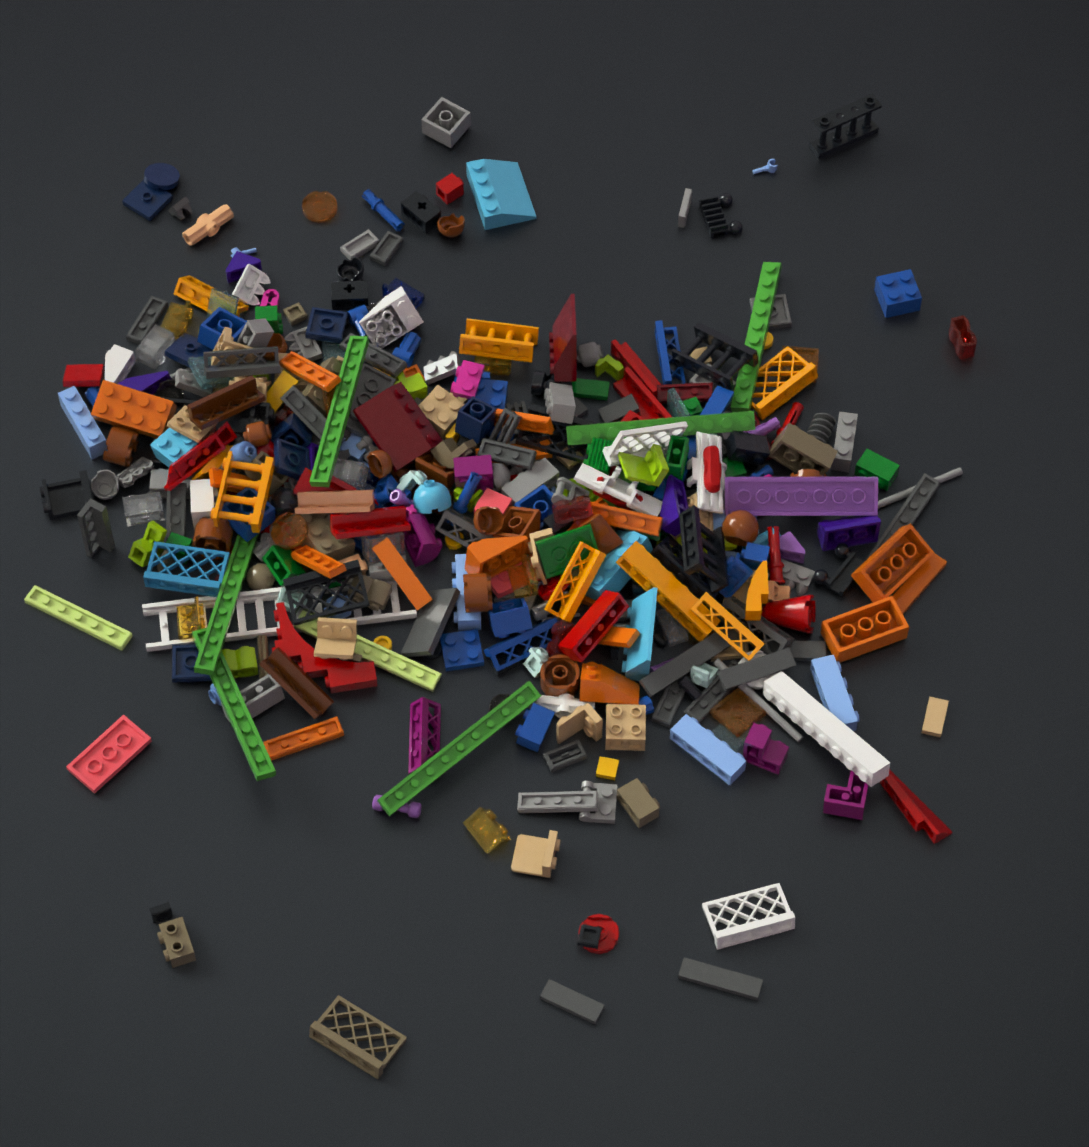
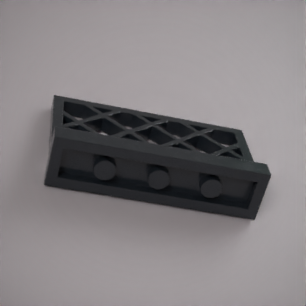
M534 404L530 405L528 414L549 417V414L546 413L547 408ZM574 416L572 424L552 421L554 429H557L552 435L545 434L536 437L534 432L520 430L516 438L515 444L583 463L584 459H588L589 455L585 454V457L576 455L575 452L584 450L586 453L588 444H580L574 448L568 445L567 438L564 435L566 433V426L597 423ZM531 434L533 438L529 441L522 439L523 436ZM560 435L563 440L554 443L552 437ZM546 439L551 443L547 446L540 444L541 441ZM566 444L568 450L561 451L557 447Z
M670 534L651 551L650 554L657 558L668 571L672 572L675 578L685 585L695 597L700 599L705 592L713 598L719 594V592L711 593L710 579L701 572L698 573V570L691 575L684 572L682 546Z
M354 560L343 563L347 571L331 579L316 571L283 579L294 625L318 620V617L325 618L370 606L359 561ZM359 576L360 581L356 587L348 584L350 578ZM338 582L342 585L335 592L329 589L331 583ZM345 586L353 590L349 598L340 595ZM314 587L323 589L318 597L310 594ZM326 591L334 595L330 603L321 599ZM301 592L304 595L297 602L292 599L291 593ZM356 592L363 595V602L355 603L352 601ZM307 596L315 600L311 608L303 605ZM337 598L346 601L343 607L337 608L333 606ZM319 602L327 606L324 612L318 613L314 611ZM300 607L308 611L305 617L297 619L296 613Z

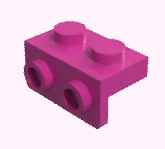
M463 360L462 365L458 366L456 370L457 380L451 386L450 392L453 393V396L457 399L458 397L471 399L472 396L475 397L485 365Z

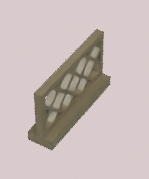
M339 995L318 1021H314L311 1024L309 1034L310 1038L376 1079L380 1078L383 1074V1069L407 1040V1037ZM340 1003L347 1008V1012L336 1014L335 1008ZM352 1016H361L364 1018V1023L353 1024ZM349 1017L350 1025L338 1026V1018ZM334 1019L335 1027L327 1028L322 1025L325 1020ZM377 1026L381 1029V1033L370 1035L369 1027ZM366 1028L367 1035L356 1037L354 1029ZM351 1030L352 1037L343 1038L340 1035V1031ZM395 1037L399 1041L397 1044L387 1045L386 1038ZM383 1038L384 1046L373 1047L371 1040ZM368 1040L370 1048L361 1049L358 1047L357 1042ZM386 1051V1058L381 1061L375 1057L374 1052Z

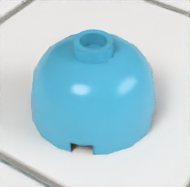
M435 480L424 481V484L415 490L413 496L414 507L421 514H430L433 509H438V512H441L452 505L449 490L445 485L435 482Z

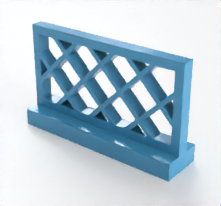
M154 541L147 571L144 572L143 576L145 587L217 597L230 553ZM157 549H166L168 553L159 557ZM182 551L187 556L178 560L174 554ZM203 554L206 558L197 563L193 557ZM172 557L175 563L166 567L163 561ZM216 557H224L223 562L217 566L212 561ZM190 559L194 565L185 570L182 563ZM209 562L213 568L204 573L201 566ZM159 563L164 568L160 572H152V568ZM179 566L183 572L173 575L170 571ZM198 569L202 575L197 578L189 575V573ZM217 572L219 580H210L208 576Z

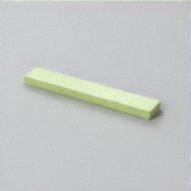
M34 585L24 599L26 604L121 651L124 650L133 637L131 632Z

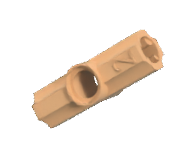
M227 204L222 205L210 214H202L197 219L196 224L184 231L182 236L189 246H193L207 235L209 237L214 236L219 231L220 226L234 217V213Z

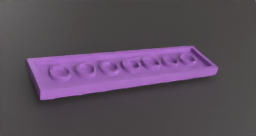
M725 477V516L737 510L748 511L754 516H878V477Z

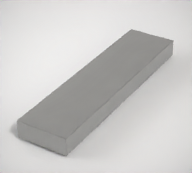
M598 791L519 793L517 810L518 813L598 811L599 794Z

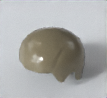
M257 563L252 566L246 575V581L252 590L272 588L276 580L267 565L263 563Z

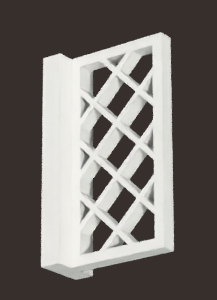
M684 421L623 430L619 432L613 444L604 447L602 452L609 467L621 465L617 456L619 452L645 458L647 451L650 450L653 444L660 445L663 455L666 457L670 436H682L688 425Z
M780 883L702 903V908L714 936L717 950L795 929V916L789 908ZM777 890L778 897L776 900L767 897L769 892ZM750 897H756L760 900L757 903V905H755L750 902H747ZM763 901L773 904L770 910L760 907ZM731 902L741 904L738 910L732 909L728 905ZM744 906L753 909L750 916L741 912ZM778 906L783 908L786 913L778 915L773 913V911ZM717 907L721 911L717 916L710 913L709 908ZM725 911L734 914L731 921L722 918ZM757 911L766 915L764 919L758 920L754 918ZM737 917L747 920L742 925L734 923ZM718 922L728 925L726 929L719 931L716 930L715 926Z

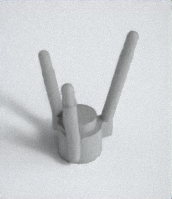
M549 600L531 607V612L536 622L540 620L543 622L555 617L557 620L562 619L557 616L547 617L550 613L544 610ZM575 613L574 617H579L580 613Z

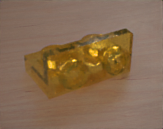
M187 300L185 305L170 303L160 326L159 335L178 339L183 333H186L187 322L189 319H192L194 313L191 301Z
M194 597L195 604L176 606L179 640L192 639V631L205 628V620L201 618V615H204L203 603L199 604V597Z
M479 807L463 824L482 849L489 854L502 841L508 842L510 838L507 836V829L495 820L497 816L490 809L486 810Z

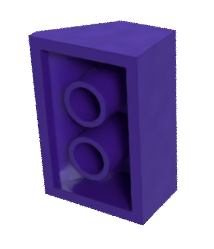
M844 516L840 519H827L818 522L817 535L822 551L833 550L840 543H845L851 547L878 542L881 520L878 516Z

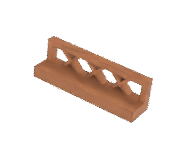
M374 490L298 492V507L295 508V514L371 512L375 509Z

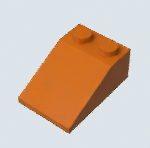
M527 536L486 538L471 543L467 547L465 571L468 574L487 573L491 574V578L525 561Z
M596 662L582 663L579 701L639 705L640 684L602 664H597Z

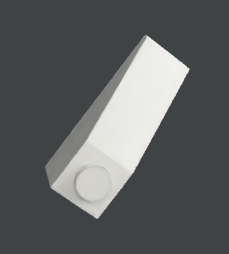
M114 344L105 355V380L116 384L125 380L136 363L134 352Z

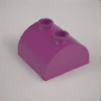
M419 513L410 514L407 521L411 525V531H403L401 538L414 566L418 567L433 561L439 555L442 549V541L440 538L436 539L434 535L435 526L433 523H428L425 515Z

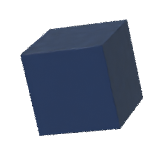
M472 396L458 411L455 432L470 440L473 439L479 444L493 429L497 408Z
M293 412L274 427L271 441L273 442L276 438L306 448L311 444L313 432Z

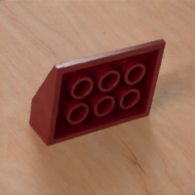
M575 294L569 296L553 324V332H549L550 374H554V382H573L577 378Z
M402 382L387 388L352 411L379 450L389 454L393 463L392 468L395 472L414 463L416 457L431 454V450L443 441Z

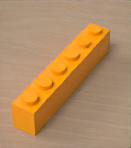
M635 541L616 561L646 592L653 587L658 588L656 601L699 642L704 640L713 630L690 610L699 598L695 597L685 585L677 580L674 574L668 571L657 558H654L643 545ZM703 602L696 608L701 614H710V610ZM713 616V624L717 626L721 620L717 616Z

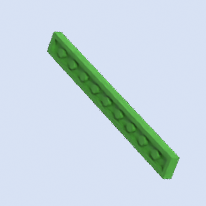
M763 262L745 341L746 346L757 350L759 363L755 367L745 364L739 370L731 403L732 412L750 411L782 269L781 263Z
M350 336L339 374L341 382L336 385L309 481L312 487L330 486L367 352L368 336Z
M754 411L572 425L566 426L567 444H591L594 437L613 441L619 432L623 430L684 421L687 422L688 427L682 436L696 435V432L712 434L732 432L733 430L749 431L755 430Z
M259 534L248 542L240 535H237L194 666V673L214 676Z
M207 627L192 631V637L198 651H200ZM221 651L214 676L210 675V678L256 781L276 776V770Z
M528 681L380 797L377 802L390 817L537 701L542 695Z

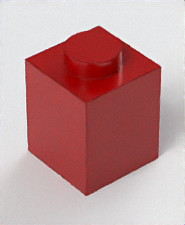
M453 173L444 177L436 183V195L445 204H450L464 194L462 179L456 177Z

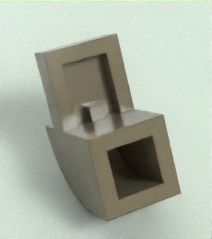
M451 437L440 442L431 450V453L442 466L454 468L453 458L468 457L473 453L472 449L477 444L471 439L458 447Z

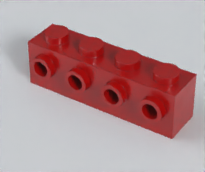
M605 590L559 643L558 647L564 655L570 657V660L583 662L630 606L620 593Z

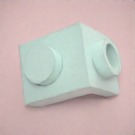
M409 470L407 474L401 477L400 483L396 488L403 492L406 489L412 491L417 483L419 485L424 484L423 482L427 480V476L420 470Z
M282 587L276 603L284 602L286 611L291 612L286 589ZM297 592L291 593L292 599H294L297 602H299L304 595L303 593ZM306 598L305 601L303 602V605H305V606H306V603H307V600H308L307 598Z
M531 647L529 649L531 655L523 665L534 678H539L541 666L550 657L545 649Z
M706 663L699 667L692 666L690 672L691 681L704 688H708L718 675V668Z

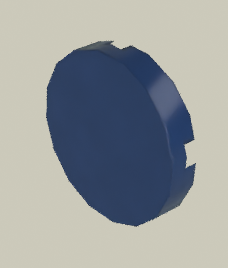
M154 163L149 165L144 171V181L153 189L163 188V190H170L179 183V171L170 164Z

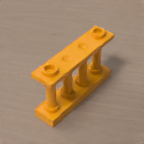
M467 318L465 334L460 336L459 354L532 363L534 345H538L539 327Z
M228 451L227 458L224 457L222 468L224 472L216 506L211 509L210 518L213 519L214 527L219 526L221 518L247 522L248 525H251L253 533H260L275 469L274 457L266 456L265 463L259 465L234 461L233 452ZM232 468L260 472L262 474L261 480L257 481L231 478L230 475ZM228 485L256 489L258 494L257 497L249 498L229 495L226 492ZM224 502L250 505L254 508L253 514L246 515L222 511Z

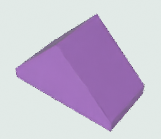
M789 531L780 536L781 559L804 563L805 549Z

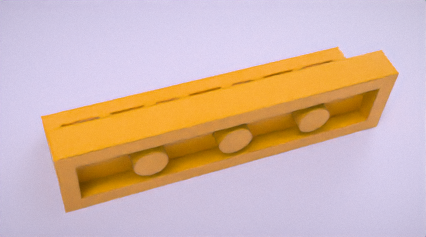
M191 275L180 277L173 293L210 314L218 307H221L239 317L240 313L248 311L249 308L243 302Z
M580 541L544 610L571 623L606 554ZM583 548L590 551L588 557L581 560L580 554ZM579 565L580 572L578 576L572 577L571 571L573 567ZM570 583L571 589L569 593L563 594L562 587L564 584ZM561 600L562 606L559 612L552 610L551 608L555 601Z
M707 592L690 609L747 661H750L764 645L757 636ZM703 602L710 608V614H701L696 608ZM713 616H719L723 619L725 627H716L713 624ZM727 629H734L739 634V640L728 638ZM742 642H748L755 648L750 655L743 651Z

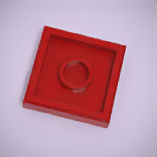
M104 364L66 365L63 387L100 386Z

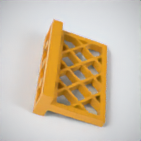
M787 346L760 367L758 377H765L764 382H756V387H764L761 393H754L753 398L763 397V400L757 404L752 402L751 408L757 412L761 420H764L818 378L816 366L812 362L808 363ZM789 354L792 356V361H782V358ZM795 365L804 366L800 371H794ZM771 366H779L778 371L768 372V369ZM782 366H792L791 371H781ZM768 376H778L777 382H767ZM781 376H791L787 381L780 382ZM767 387H777L773 392H766Z

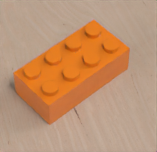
M103 380L90 415L97 421L121 426L157 439L169 428L167 423L174 417L177 406L174 401Z
M910 523L900 527L851 574V577L870 600L876 602L889 597L935 552Z
M893 596L822 621L820 633L831 654H834L836 661L841 663L906 639L909 625Z

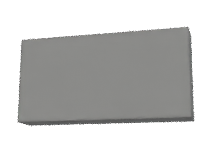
M685 188L678 216V227L684 228L686 225L692 201V189Z
M368 229L341 246L340 251L349 260L354 256L359 258L375 248L380 240Z

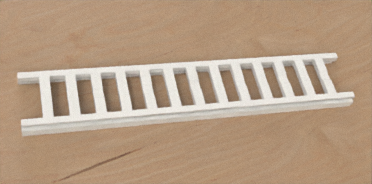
M393 577L377 580L392 585L390 597L393 613L381 614L379 609V611L373 610L374 615L362 616L361 608L354 610L353 618L345 619H356L357 625L417 618L416 610L400 611L398 584ZM350 578L348 584L351 585L353 578ZM340 586L331 588V590L337 592ZM345 586L342 592L348 591L349 588ZM282 587L240 592L236 604L239 632L227 633L225 642L254 639L258 635H267V637L277 636L276 628H280L279 621L277 622L278 627L266 628L263 601L274 600L276 604ZM314 587L310 594L318 597L323 589ZM205 596L142 604L144 616L159 615L162 642L147 643V652L172 649V645L195 644L193 638H189L186 611L198 610L199 628H206V609L214 608L217 597ZM255 603L258 630L247 631L244 604ZM318 603L314 609L316 612H323L322 603ZM300 609L299 612L296 614L297 619L303 609ZM178 612L181 639L170 641L167 613Z

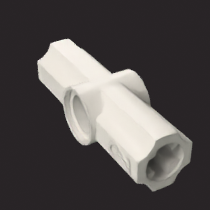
M566 693L558 697L542 695L535 701L536 704L554 711L558 718L569 716L578 706H583L586 703H589L595 710V702L579 701L580 699Z

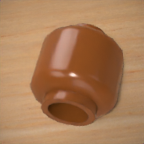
M258 421L247 424L243 437L244 441L250 442L255 447H260L269 443V439H272L269 424Z

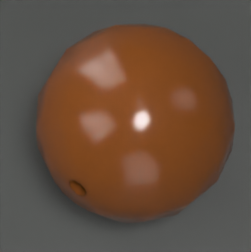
M745 510L731 512L722 523L724 539L734 545L746 547L747 542L754 543L759 535L760 527L756 517Z

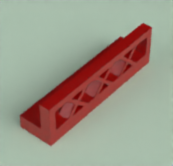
M616 339L611 341L612 357L620 361L624 369L629 366L658 400L657 385H661V383L627 342L620 345Z
M629 366L624 369V377L613 383V388L621 398L630 394L633 395L640 409V412H637L638 415L645 419L672 417Z
M404 505L376 508L371 512L330 514L331 533L336 539L411 531V525L406 520V507Z

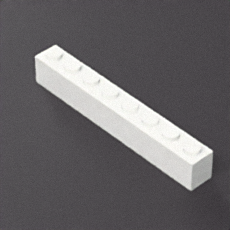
M780 671L764 681V697L791 718L794 723L798 724L808 735L818 741L822 747H825L833 757L839 759L849 770L859 776L863 782L872 787L889 776L890 762L784 672Z

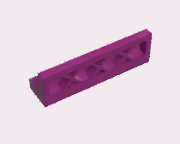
M424 697L410 704L408 774H411L424 764L428 757L430 759L440 751L441 704ZM429 707L434 708V716L429 712ZM429 722H430L431 726H432L433 729H434L433 734L431 733V731H430L429 728H428V723H429ZM428 740L433 745V751L428 746Z

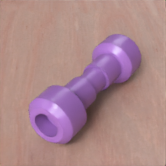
M395 489L390 494V501L397 506L404 505L410 507L413 504V500H409L405 492L400 489Z
M383 795L374 796L372 803L373 810H384L381 807V805L377 802V800ZM412 801L410 804L406 803L397 811L407 813L409 817L418 818L421 814L422 805L419 802Z

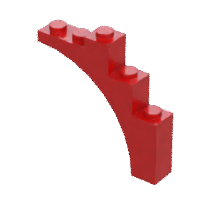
M284 602L276 603L277 610L273 611L275 622L279 621L280 628H276L278 640H274L275 647L272 648V652L279 647L294 662H298V666L310 678L324 676L326 688L330 687L331 694L377 686L374 661L350 662L336 658L322 659L314 657V648L304 641L294 629L287 615Z

